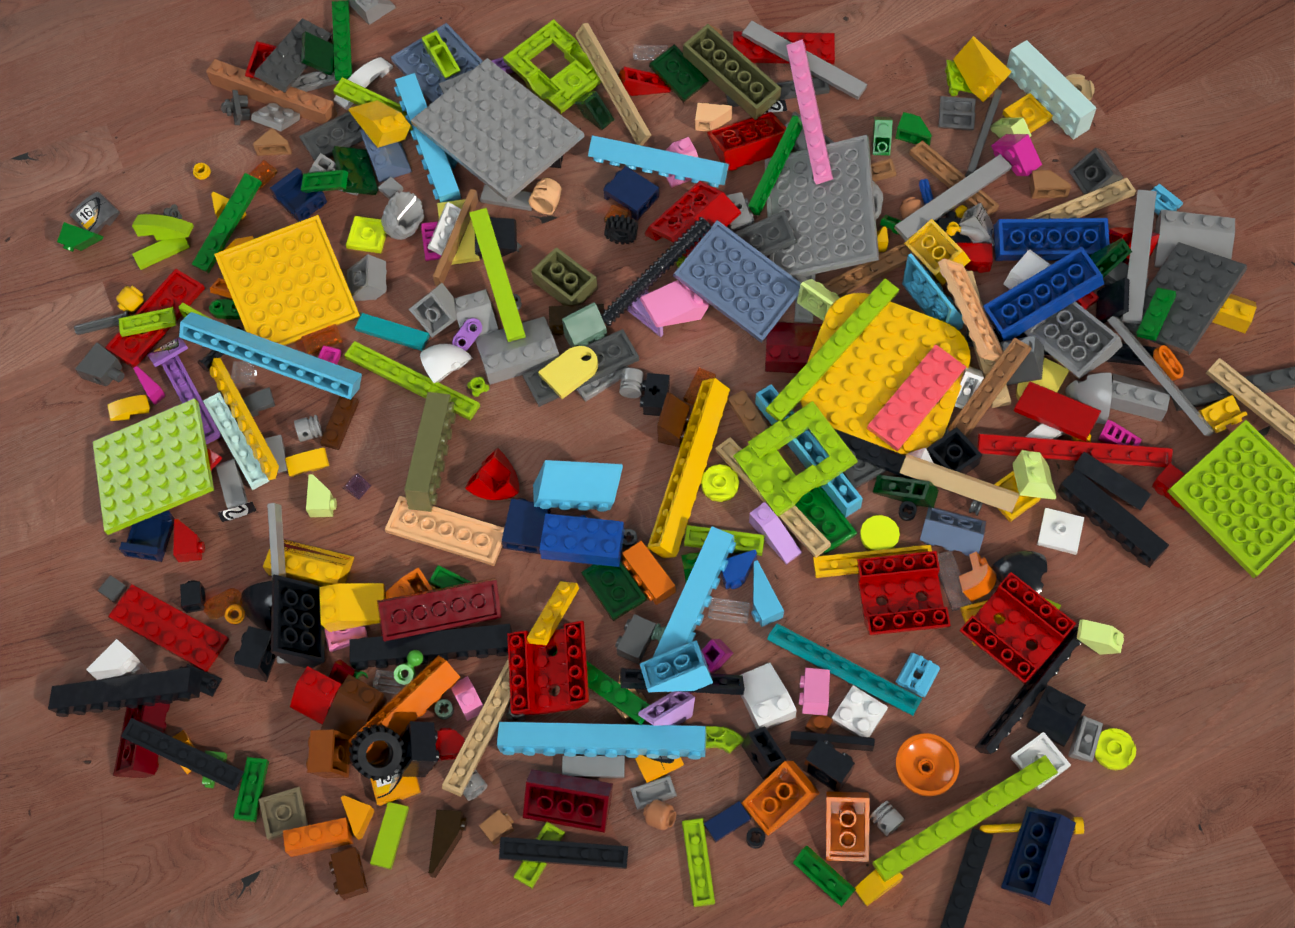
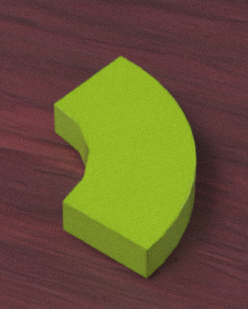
M705 726L706 749L719 748L730 754L744 741L740 734L727 727Z

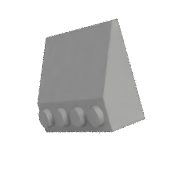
M1161 209L1156 220L1155 233L1160 234L1155 247L1154 267H1162L1178 242L1231 259L1235 237V218Z
M1073 302L1024 332L1028 337L1036 336L1043 344L1044 350L1079 379L1110 359L1123 346L1120 337L1077 302Z
M545 317L523 322L522 325L526 337L508 342L504 328L476 338L475 342L489 385L524 375L559 357L557 346Z

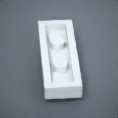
M449 202L445 204L427 247L428 249L442 256L460 214V208Z

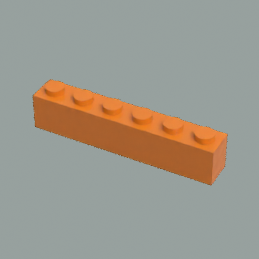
M438 655L371 718L359 732H362L366 726L383 725L400 735L410 721H415L418 717L423 716L427 709L437 702L445 691L456 684L460 676L444 658ZM354 734V735L348 740V742H349L351 745H352V743H351L352 739H355V738L357 737V735ZM382 740L373 742L366 752L367 761L371 763L379 758L381 752L388 747L387 744Z

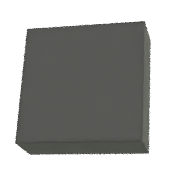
M110 575L97 591L115 603L127 587Z

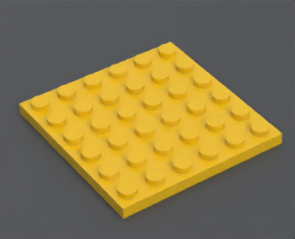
M319 215L214 254L244 328L248 333L286 346L360 317Z

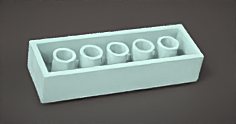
M1027 40L1011 49L1006 67L1012 72L1008 77L1012 78L1018 84V87L1027 94L1031 93L1053 115L1052 120L1073 140L1088 131L1096 107Z

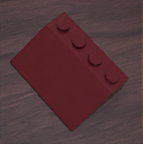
M777 322L766 338L765 372L799 373L807 364L822 324Z

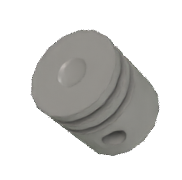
M635 368L624 369L621 375L619 393L627 398L640 397L644 373Z
M314 415V417L309 416V419L305 417L294 420L300 442L314 439V436L315 438H318V435L320 437L323 436L317 415Z
M476 769L463 792L468 801L478 797L488 786Z
M888 800L882 803L869 816L871 820L874 819L873 823H877L876 826L886 837L897 830L905 821L904 817L895 808L892 809L893 806L889 805Z

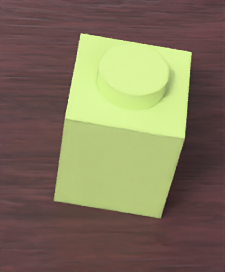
M1023 117L1000 118L990 126V130L999 138L1005 134H1029V137L1032 136Z
M309 474L306 502L307 513L310 517H333V510L337 508L336 498H333L330 490L313 474Z
M1084 619L1079 621L1078 640L1100 655L1121 653L1124 642L1123 633L1110 625Z

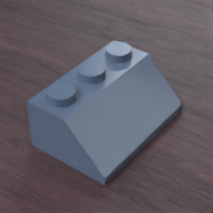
M360 130L379 183L386 181L390 177L395 178L412 172L400 141L377 148L365 131Z
M928 507L920 541L931 546H942L948 551L957 550L967 556L974 552L979 554L985 533L986 521L935 507Z

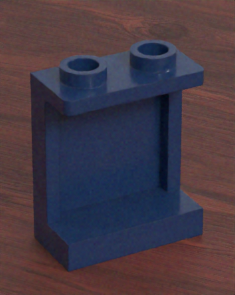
M627 166L618 171L614 179L608 182L603 189L604 199L609 200L612 198L629 209L632 218L637 221L659 198V187Z
M297 167L270 187L274 199L298 222L309 218L316 210L322 208L327 203V200L322 191L309 193L301 191L303 174Z
M523 498L511 499L502 536L503 549L540 554L539 549L545 514L551 513L550 508L534 507V502Z
M167 510L133 524L127 542H121L119 550L126 557L162 562L174 527L175 518Z

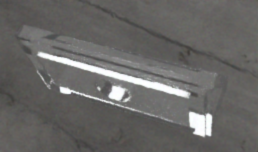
M634 45L633 58L634 60H655L668 49V45Z

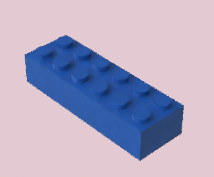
M1108 218L998 219L994 225L995 261H1019L1028 250L1033 251L1044 260H1060L1080 247H1083L1086 253L1091 255L1109 245Z
M1080 247L985 304L983 308L1002 340L1008 341L1104 285L1103 276L1084 248Z

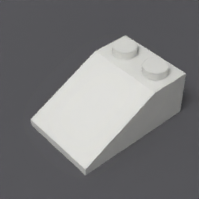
M771 663L741 674L743 675L745 687L744 695H741L756 730L764 726L766 729L796 718L797 710Z

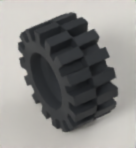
M612 215L606 220L604 236H606V239H610L609 241L611 242L615 241L616 244L618 242L622 245L624 243H633L636 240L638 223L634 219L630 220L628 216L625 218V215H621V217L619 215H615V217Z

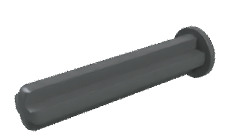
M125 310L123 314L75 325V333L81 335L119 325L118 318L130 316L129 312Z

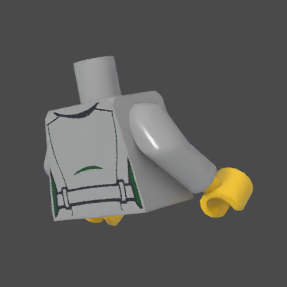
M982 203L970 209H967L964 205L958 206L955 210L956 216L962 219L959 225L956 222H950L946 233L954 236L957 231L962 235L968 236L973 243H992V246H994V239L992 237L994 224Z

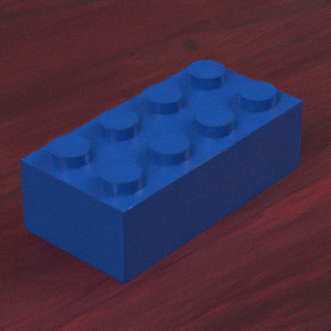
M545 514L539 549L541 559L620 567L625 531L624 522Z

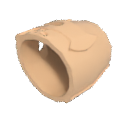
M542 178L531 193L528 200L529 205L537 212L552 215L560 200L562 189L560 184L550 178Z

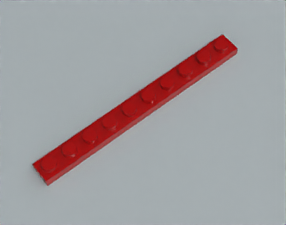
M978 434L977 445L978 451L982 454L1018 456L1024 450L1040 452L1043 458L1077 461L1084 451L1102 463L1167 467L1172 462L1173 452L1172 448L992 434Z

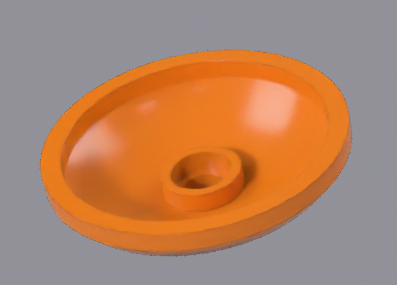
M929 733L917 734L907 739L899 748L896 756V771L901 782L910 791L922 796H936L946 792L955 783L959 774V759L955 749L944 738ZM922 766H928L929 771H924Z

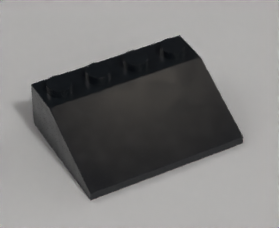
M274 574L272 575L271 653L294 666L303 668L307 666L313 668L324 663L325 628L321 625L319 589L322 586Z

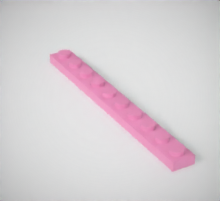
M802 39L786 46L812 173L817 185L832 180L833 175L806 48Z

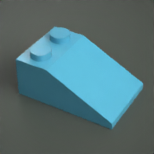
M697 640L640 663L648 692L695 691L713 683L705 657Z

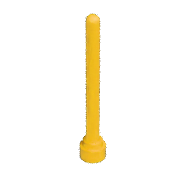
M1073 817L1070 819L1076 822L1074 834H1084L1083 818ZM1022 823L981 825L979 830L985 833L1019 832Z

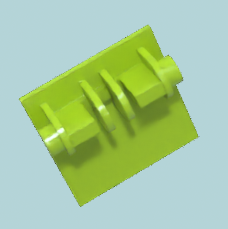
M946 60L945 73L947 74L949 94L957 96L959 91L972 93L955 62Z

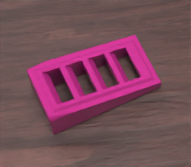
M438 222L421 224L426 261L441 258V255L435 252L429 253L428 251L432 250L427 248L431 238H427L432 237Z
M135 366L133 368L149 399L156 405L165 397V393L138 366Z
M1107 420L1098 439L1103 443L1129 445L1130 441H1133V445L1137 446L1142 441V439L1111 420ZM1123 437L1127 439L1125 444L1121 442Z

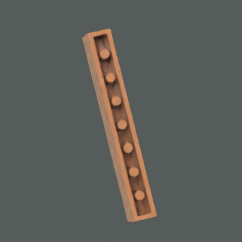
M214 59L206 71L212 85L231 92L232 90H238L239 95H247L248 98L267 105L269 103H276L280 107L292 109L294 112L299 113L300 117L313 122L324 124L335 119L337 116L333 101L294 87H290L285 93L262 80L246 77V70Z

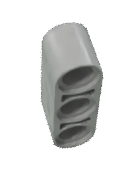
M235 458L217 464L216 469L227 508L231 509L248 503Z

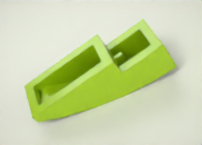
M437 30L421 37L423 46L445 79L461 72Z
M140 214L137 215L132 227L138 237L154 235L156 241L189 237L194 225L193 223L170 216Z

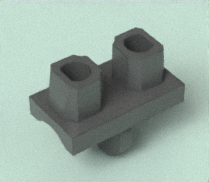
M232 90L233 98L231 101L226 99L221 104V111L228 116H231L233 113L234 124L240 125L241 120H250V109L241 108L248 107L247 95H238V90Z

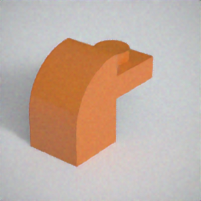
M977 552L969 554L973 570L959 576L962 592L971 602L988 594L993 589L997 579L996 573L989 566L986 558L981 557Z

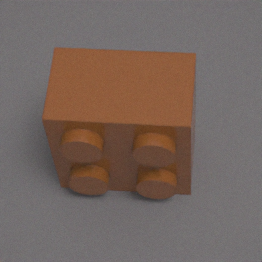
M334 729L310 730V737L308 738L309 756L306 761L307 773L326 779L349 778V747H351V744L348 740L352 736Z

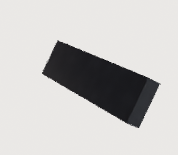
M1084 451L1073 466L1074 469H1077L1083 475L1140 511L1151 496L1149 492Z
M792 731L790 735V744L815 746L820 739L823 742L826 740L832 743L838 749L873 751L875 739L869 737Z

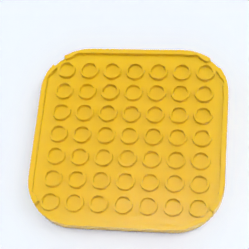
M852 293L839 298L827 311L807 363L870 294ZM889 302L799 403H801L803 408L813 401L834 429L897 452L869 431L867 426L935 345L942 348L968 368L970 364L968 343L961 332L954 326ZM963 373L897 453L906 456L910 452L923 448L927 449L944 436L962 387L960 383Z

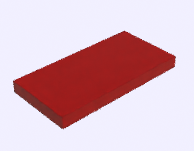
M1033 382L1028 383L1014 408L1016 413L1085 442L1101 413V410Z

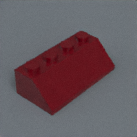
M155 703L154 706L138 705L137 708L126 707L121 735L131 718L163 733L166 729L165 720L170 704ZM120 737L113 776L131 778L154 776L159 767V755Z
M531 769L525 787L523 818L605 833L611 805L613 783Z

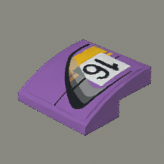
M177 337L147 355L153 365L157 367L187 350L188 347L182 338Z

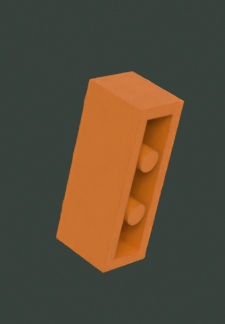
M642 541L622 553L623 561L621 562L627 571L630 570L636 584L644 588V594L649 601H653L655 605H658L676 593L675 584Z
M346 817L283 831L285 852L290 857L353 844L351 825Z

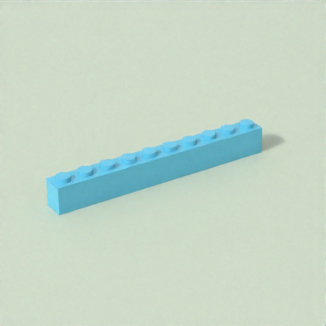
M193 312L189 313L180 322L179 337L350 400L360 389L362 374Z
M499 722L497 747L500 753L504 755L523 753L527 756H533L535 753H542L546 756L564 754L565 756L573 757L576 754H584L587 757L605 755L610 758L617 757V755H626L628 758L646 755L652 759L659 756H667L670 759L688 757L696 760L706 757V727Z

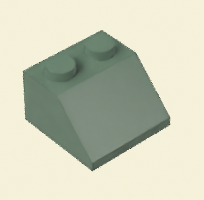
M595 302L562 319L564 336L571 348L587 346L607 336V328Z

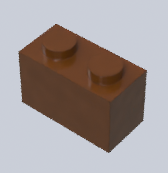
M356 847L330 854L332 861L329 862L331 874H335L336 882L333 883L336 895H340L345 900L369 892L360 853Z

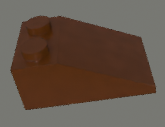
M348 674L337 691L320 730L334 729L353 736L382 709L387 699L382 692Z

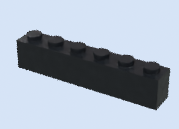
M1077 469L1060 484L1057 492L1062 499L1073 504L1078 512L1085 514L1095 526L1102 528L1108 537L1119 542L1122 548L1137 557L1141 564L1150 568L1169 547L1168 543Z

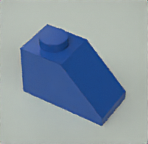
M756 549L726 559L728 560L727 567L724 572H720L726 589H737L745 583L754 566V561L757 559Z

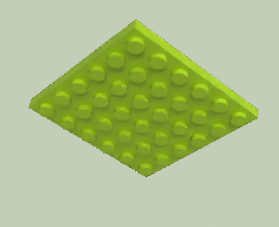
M195 398L93 441L104 532L108 535L214 491L199 402Z
M1247 420L1239 425L1167 491L1253 579L1295 541V467Z

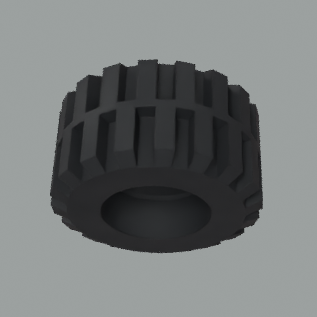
M371 725V727H364L362 732L358 731L356 733L357 737L352 739V747H349V752L351 753L349 757L353 763L352 765L360 774L368 779L372 778L379 781L380 778L385 780L388 779L387 776L389 775L394 776L396 774L394 771L401 769L400 763L405 760L403 753H406V750L403 747V740L399 738L400 736L396 732L383 725ZM375 741H384L388 746L386 758L378 764L369 763L366 758L368 747Z

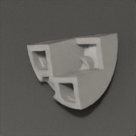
M1111 373L1088 375L1085 381L1075 380L1070 383L1065 389L1066 396L1101 410L1096 423L1106 424L1112 396Z

